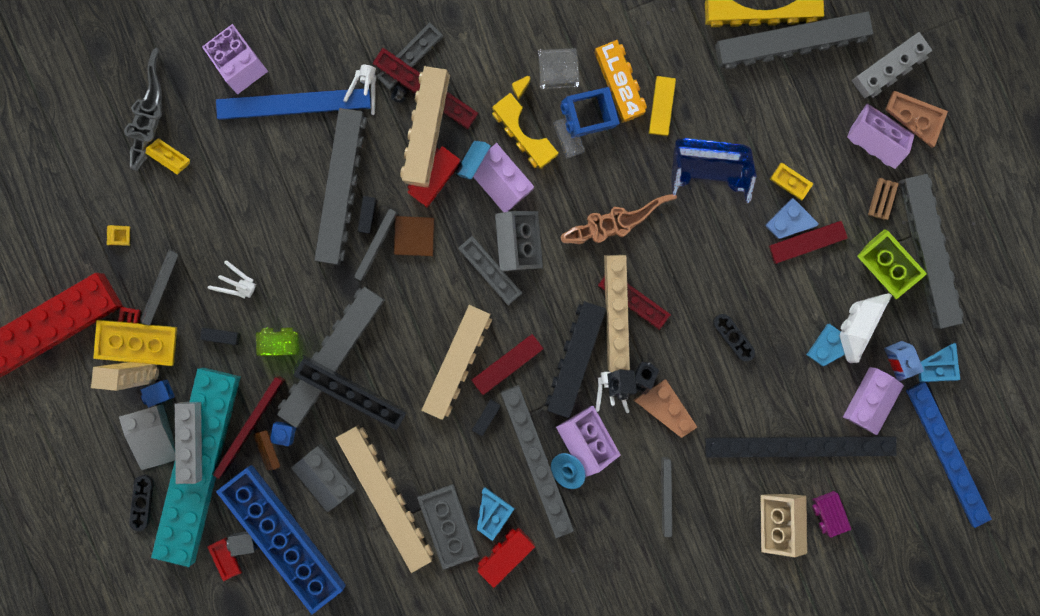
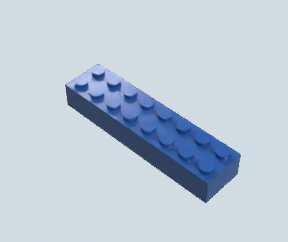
M253 465L244 469L216 491L311 614H314L344 590L346 584Z

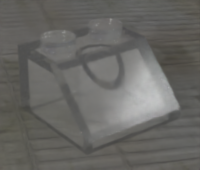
M576 48L538 50L540 89L578 87L579 67Z

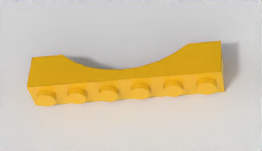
M733 0L705 1L706 25H711V27H722L723 24L738 27L749 23V26H758L761 23L779 25L780 22L795 25L804 21L807 24L817 22L824 17V0H796L787 6L773 10H755L744 7Z

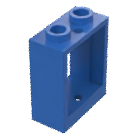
M609 87L567 96L561 101V111L566 117V129L570 133L571 138L613 129L620 124ZM597 97L604 123L580 128L573 102Z

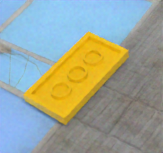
M97 320L93 359L173 366L177 327Z

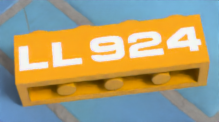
M618 40L596 48L594 53L607 86L610 88L622 123L644 115L647 105L644 98L639 96L638 91H640L637 80L632 78L631 73H633L630 63H626L624 58L626 53L623 45H619Z

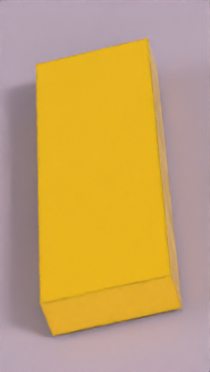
M656 77L649 134L668 136L675 78Z

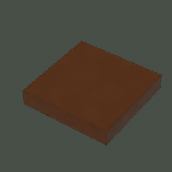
M396 216L394 255L433 256L434 218Z
M265 430L253 434L266 470L279 468L280 464L268 431Z

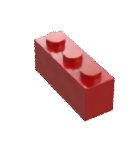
M443 146L440 149L436 148L429 187L408 185V194L428 208L461 164V160Z
M519 527L516 530H510L505 536L507 539L502 544L500 542L497 543L491 550L493 553L489 557L484 556L478 563V573L493 588L535 548V543Z

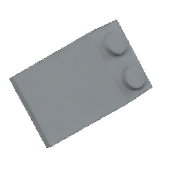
M163 404L119 417L124 436L141 470L175 461V442Z

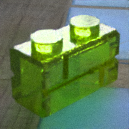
M293 327L281 328V332H273V328H262V332L256 333L257 356L296 355L299 353L298 331H293Z

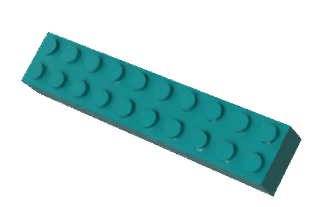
M208 368L197 369L189 402H201L202 480L196 484H176V461L174 462L151 556L153 559L190 567L196 561L216 480L213 473L220 463L241 376Z

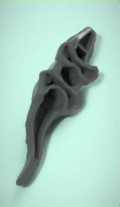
M158 48L153 49L148 62L149 86L145 98L142 100L138 99L132 105L131 109L135 114L133 123H129L124 129L125 135L134 139V144L130 149V169L135 171L149 157L145 153L149 142L154 139L159 118L162 116V89L156 71V61L159 54Z

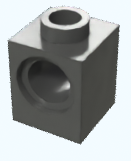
M247 531L231 534L226 542L227 550L231 552V556L254 553L258 549V545Z

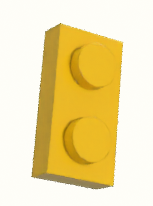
M159 138L146 148L145 153L176 174H179L189 165V158Z
M783 163L779 164L770 178L771 181L800 200L804 199L813 185L812 182Z

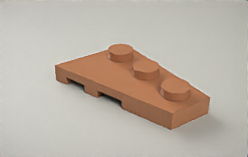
M896 91L892 92L886 107L888 113L931 148L935 147L948 111Z
M666 379L652 387L646 395L642 394L634 399L636 403L681 438L697 428Z

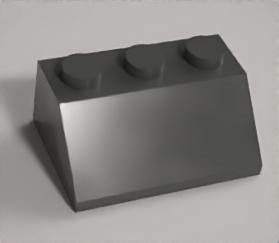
M510 211L495 214L500 271L543 268L538 211Z
M322 443L291 468L326 512L333 509L357 489L356 485Z

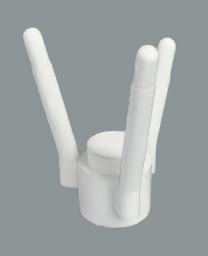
M361 65L360 70H356L355 77L344 98V102H347L359 78L360 82L365 84V96L368 94L369 84H371L372 115L375 114V67Z
M225 261L224 263L242 277L244 281L240 280L238 283L221 275L218 278L236 286L238 291L208 286L207 288L237 295L244 299L245 297L250 298L256 287V284L252 283L254 279L247 277L234 265Z
M601 372V377L598 378L597 412L600 410L603 384L604 388L608 387L607 374L611 372ZM610 397L611 405L614 406V397ZM622 400L626 413H629L626 400Z

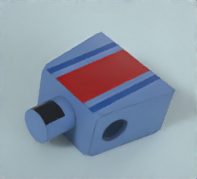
M900 341L884 348L898 381L924 372L913 345Z

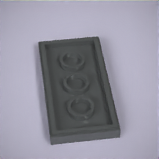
M454 484L417 497L443 570L479 557Z

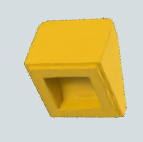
M530 76L512 83V90L517 100L520 99L529 85Z
M107 226V245L130 246V226Z

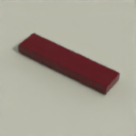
M838 221L769 245V249L776 264L848 239L842 221Z
M605 276L603 277V279H602V280L600 281V283L598 284V286H599L601 289H603L604 291H605ZM627 283L628 308L660 330L671 314Z
M531 334L474 377L472 382L481 394L484 395L542 351L543 347L534 335Z

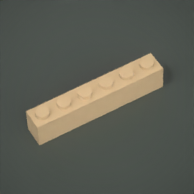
M424 66L423 72L419 75V84L421 85L420 90L416 92L415 96L417 105L416 110L412 112L413 126L412 129H409V146L405 148L404 152L406 162L405 166H402L400 173L402 181L406 184L429 187L450 74L446 69Z
M604 255L608 370L610 372L619 369L630 370L626 255Z
M468 306L421 411L443 420L444 416L449 417L453 408L450 406L452 399H457L461 390L458 388L460 381L464 382L468 375V371H466L468 363L472 365L477 355L473 352L476 346H481L484 336L481 334L484 328L488 330L492 319L489 318V313L474 306Z
M134 362L93 367L91 388L117 391L152 384L158 379L159 369H157L156 364Z

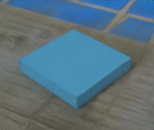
M474 141L455 174L463 178L472 179L487 154L490 145L486 142Z

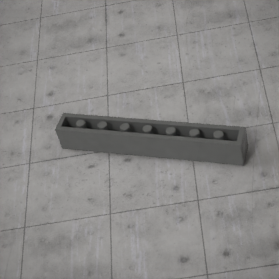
M868 11L721 40L716 43L715 49L719 68L732 69L737 67V64L744 63V66H747L761 59L763 62L774 60L776 56L787 58L797 52L803 55L812 52V49L818 48L819 51L827 50L832 45L843 47L853 41H856V44L868 41L867 38L873 35Z
M339 108L314 261L340 265L341 261H344L345 258L343 245L348 240L346 226L351 221L349 208L350 204L353 205L355 196L352 193L353 185L356 186L358 175L355 174L356 167H359L361 160L358 152L359 148L363 147L364 137L361 134L362 129L366 128L367 118L364 117L362 111Z
M928 174L900 180V189L918 264L927 273L922 278L933 328L941 329L962 324L963 311L958 304L959 294L953 283L955 277L949 266L950 256L946 252L944 245L946 239L940 228L941 218L937 215L936 211L937 201L932 194V181Z
M367 287L357 290L354 295L355 301L352 305L348 304L344 309V317L341 321H336L332 327L334 332L330 337L328 335L321 343L323 348L319 353L315 352L311 358L312 360L337 372L385 301V299ZM300 380L298 384L295 383L288 393L291 394L287 400L284 399L278 406L280 411L277 415L294 427H299L323 391Z
M517 385L501 391L555 537L558 538L574 532L520 386Z

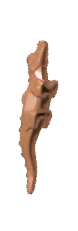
M671 194L659 197L636 211L628 212L624 208L613 207L609 214L600 215L592 213L587 218V225L571 228L561 235V241L563 243L582 244L587 239L593 238V241L601 243L607 237L613 235L624 237L634 226L644 221L656 207L667 201L675 200L677 196Z

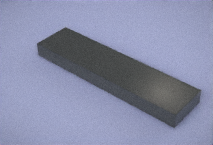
M429 22L396 57L414 68L444 36ZM383 71L376 76L390 91L399 83Z
M392 209L388 210L355 274V278L360 281L364 280L398 214Z
M473 236L458 248L508 306L522 294L505 272L500 271L498 264Z
M169 249L140 319L143 324L150 325L178 257V253Z
M661 457L662 534L665 537H672L671 460L668 457Z

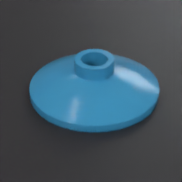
M562 453L552 460L551 471L555 480L560 485L568 489H576L584 483L586 477L585 469L576 457Z

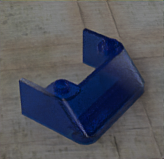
M693 139L676 140L671 175L672 194L677 195L678 186L689 184L691 178L727 181L728 186L733 191H744L745 200L750 203L756 180L752 150L748 146L741 144Z

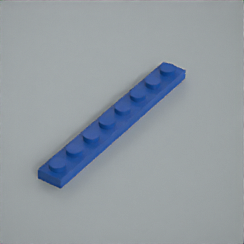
M926 382L907 389L906 392L971 526L976 528L992 520Z

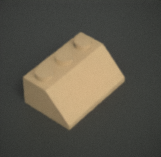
M793 494L761 495V552L790 557L807 554L806 496Z

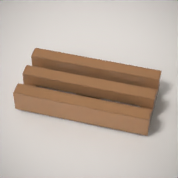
M883 178L878 179L868 215L888 220L899 183H893ZM884 184L885 187L881 197L878 212L874 213L882 185ZM890 186H891V190H890V193H889V197H888V200H887V204H886V207H885V211H884V214L882 215L883 208H884V205H885V202H886V198H887V195H888V191H889V188H890Z

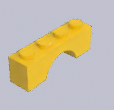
M511 93L492 107L494 111L492 113L493 117L498 123L502 122L505 125L504 130L507 135L517 140L516 146L522 153L526 152L528 154V161L534 168L538 167L541 169L558 156L557 150L547 138L535 140L523 134L518 124L522 106Z

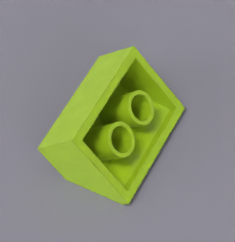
M885 229L874 237L857 256L895 299H898L927 274L890 232Z

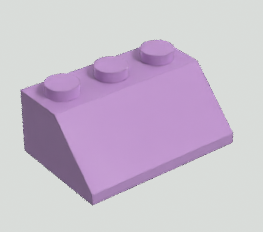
M867 103L850 128L847 138L853 144L864 148L870 155H874L882 160L885 165L896 169L910 153L915 134Z
M497 143L488 150L473 176L503 212H508L534 190L532 183Z
M869 367L843 418L878 435L904 385L887 373L877 368Z
M590 406L556 427L570 454L582 463L586 477L600 472L620 456L594 406Z

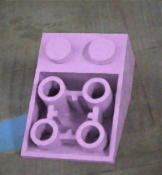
M233 24L202 46L224 80L237 94L268 72Z

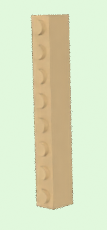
M357 425L336 437V440L412 573L432 562V555L434 553L430 545L424 543V535L421 529L415 527L413 523L415 519L410 511L407 512L404 505L406 503L402 495L396 493L394 489L396 485L393 479L387 477L385 473L387 469L384 463L378 461L376 457L378 453L374 445L368 443L366 439L368 435L365 429Z

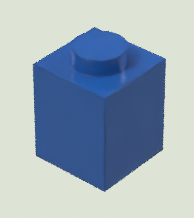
M163 380L141 389V399L148 408L175 397L168 380Z
M273 423L271 442L284 446L292 445L296 427L289 423Z

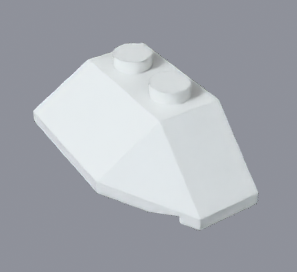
M888 293L861 300L851 306L849 310L850 315L841 326L842 331L839 335L849 363L859 362L892 296Z

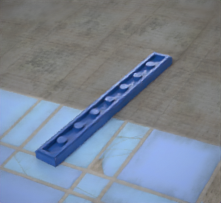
M353 89L347 102H344V98L348 90L216 99L217 119L339 111V108L350 110L370 109V89H368L366 96L364 95V89Z

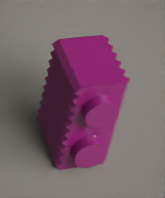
M832 491L812 499L814 502L812 509L814 514L819 516L821 521L819 527L823 534L831 538L851 530L838 493Z

